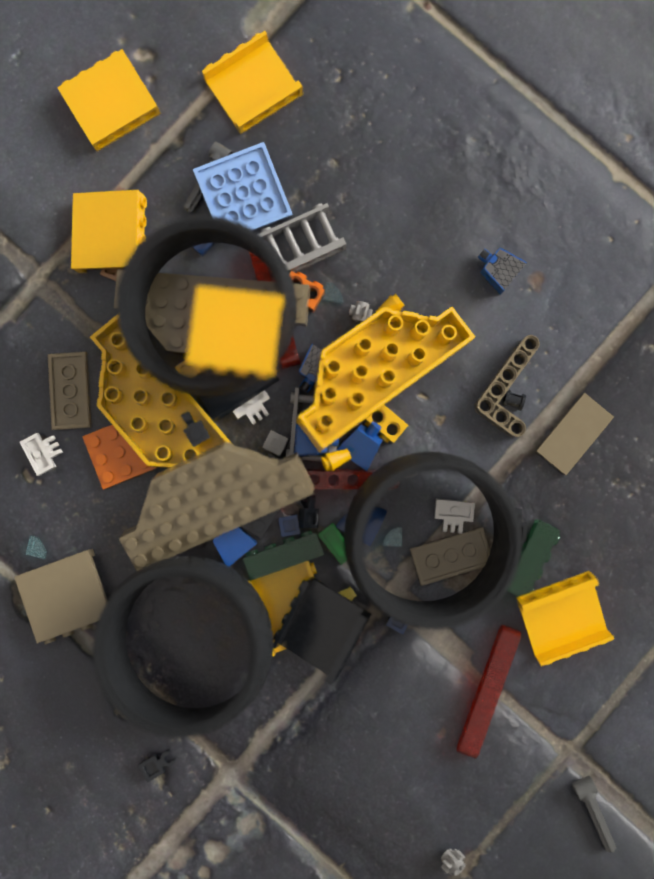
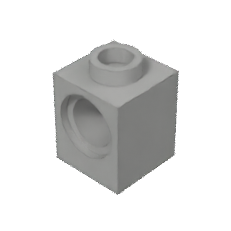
M271 430L262 448L281 457L289 439Z

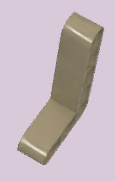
M528 335L518 343L474 405L477 414L511 438L522 436L526 431V425L498 403L539 348V339L534 335ZM525 341H530L533 348L527 349ZM514 356L521 358V365L514 362ZM503 371L510 373V380L503 378ZM492 386L499 388L500 393L498 396L492 394ZM482 401L487 402L489 406L487 411H483L480 408ZM497 413L503 414L504 421L502 423L496 420ZM513 424L519 426L518 434L512 432L511 427Z

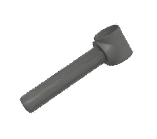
M214 142L209 150L208 157L210 162L233 154V151L218 142ZM198 182L183 206L185 210L191 213L195 210L203 196Z
M589 775L571 783L578 799L585 802L605 851L614 852L617 847L596 801L598 790Z

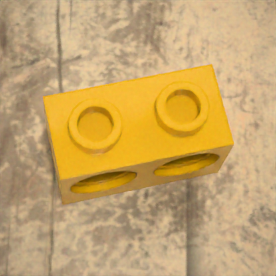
M384 405L376 411L382 415V421L378 423L381 426L379 437L385 443L391 442L393 444L408 427V424ZM372 415L365 419L364 425L366 427H369L371 422H374ZM388 425H394L397 428L395 435L387 433Z

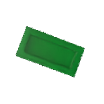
M332 523L321 531L318 536L342 565L347 561L344 536Z

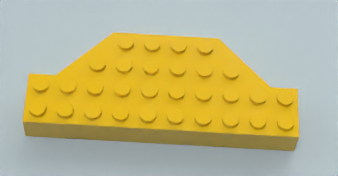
M383 307L322 350L318 360L312 407L299 415L296 422L320 453L468 345L475 336L453 307L438 317L418 315V313L400 312Z
M118 315L90 336L92 341L102 351L97 407L147 466L170 468L224 442L231 443L190 394L180 392L161 383L155 376L153 377L140 366L131 354L122 336ZM187 411L190 412L195 422L202 421L211 438L195 447L192 446L183 431L188 426L181 415Z

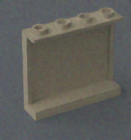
M93 549L14 577L37 643L44 641L45 644L55 641L56 636L62 635L63 638L74 634L75 629L81 628V631L93 627L92 623L99 621L108 600L92 558L95 556Z

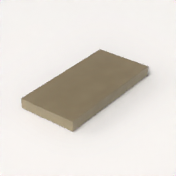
M87 352L48 354L52 430L91 428Z
M583 393L535 452L566 476L614 416L586 393Z
M483 527L409 549L420 586L483 568L491 552Z

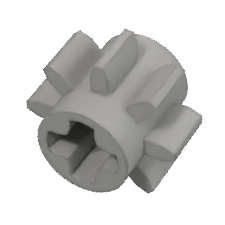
M356 301L355 305L351 304L349 315L352 316V321L362 323L371 317L373 310L369 309L370 304L362 301Z
M448 849L441 857L444 863L441 868L447 874L452 875L453 873L456 876L465 868V863L463 862L465 856L459 850L455 849L453 851Z

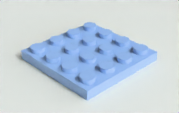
M264 142L193 169L207 207L213 217L230 219L256 230L293 215Z

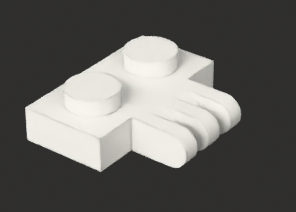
M264 390L235 409L233 413L238 420L247 415L254 425L256 424V420L253 418L254 415L257 416L259 421L263 419L259 413L260 411L265 416L269 415L263 403L270 398Z
M35 433L20 441L37 476L55 468L56 465L52 458L63 453L62 449L53 451V449L59 446L58 442L50 445V442L56 439L54 435L42 440L40 434Z
M436 498L434 518L443 519L442 532H447L448 525H450V533H454L456 525L458 526V533L462 534L463 522H473L475 502Z

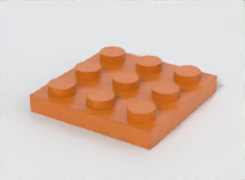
M113 425L82 436L103 490L157 469V467L147 466Z

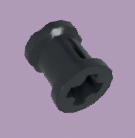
M508 390L504 395L502 405L516 407L521 411L525 404L526 394L519 395Z

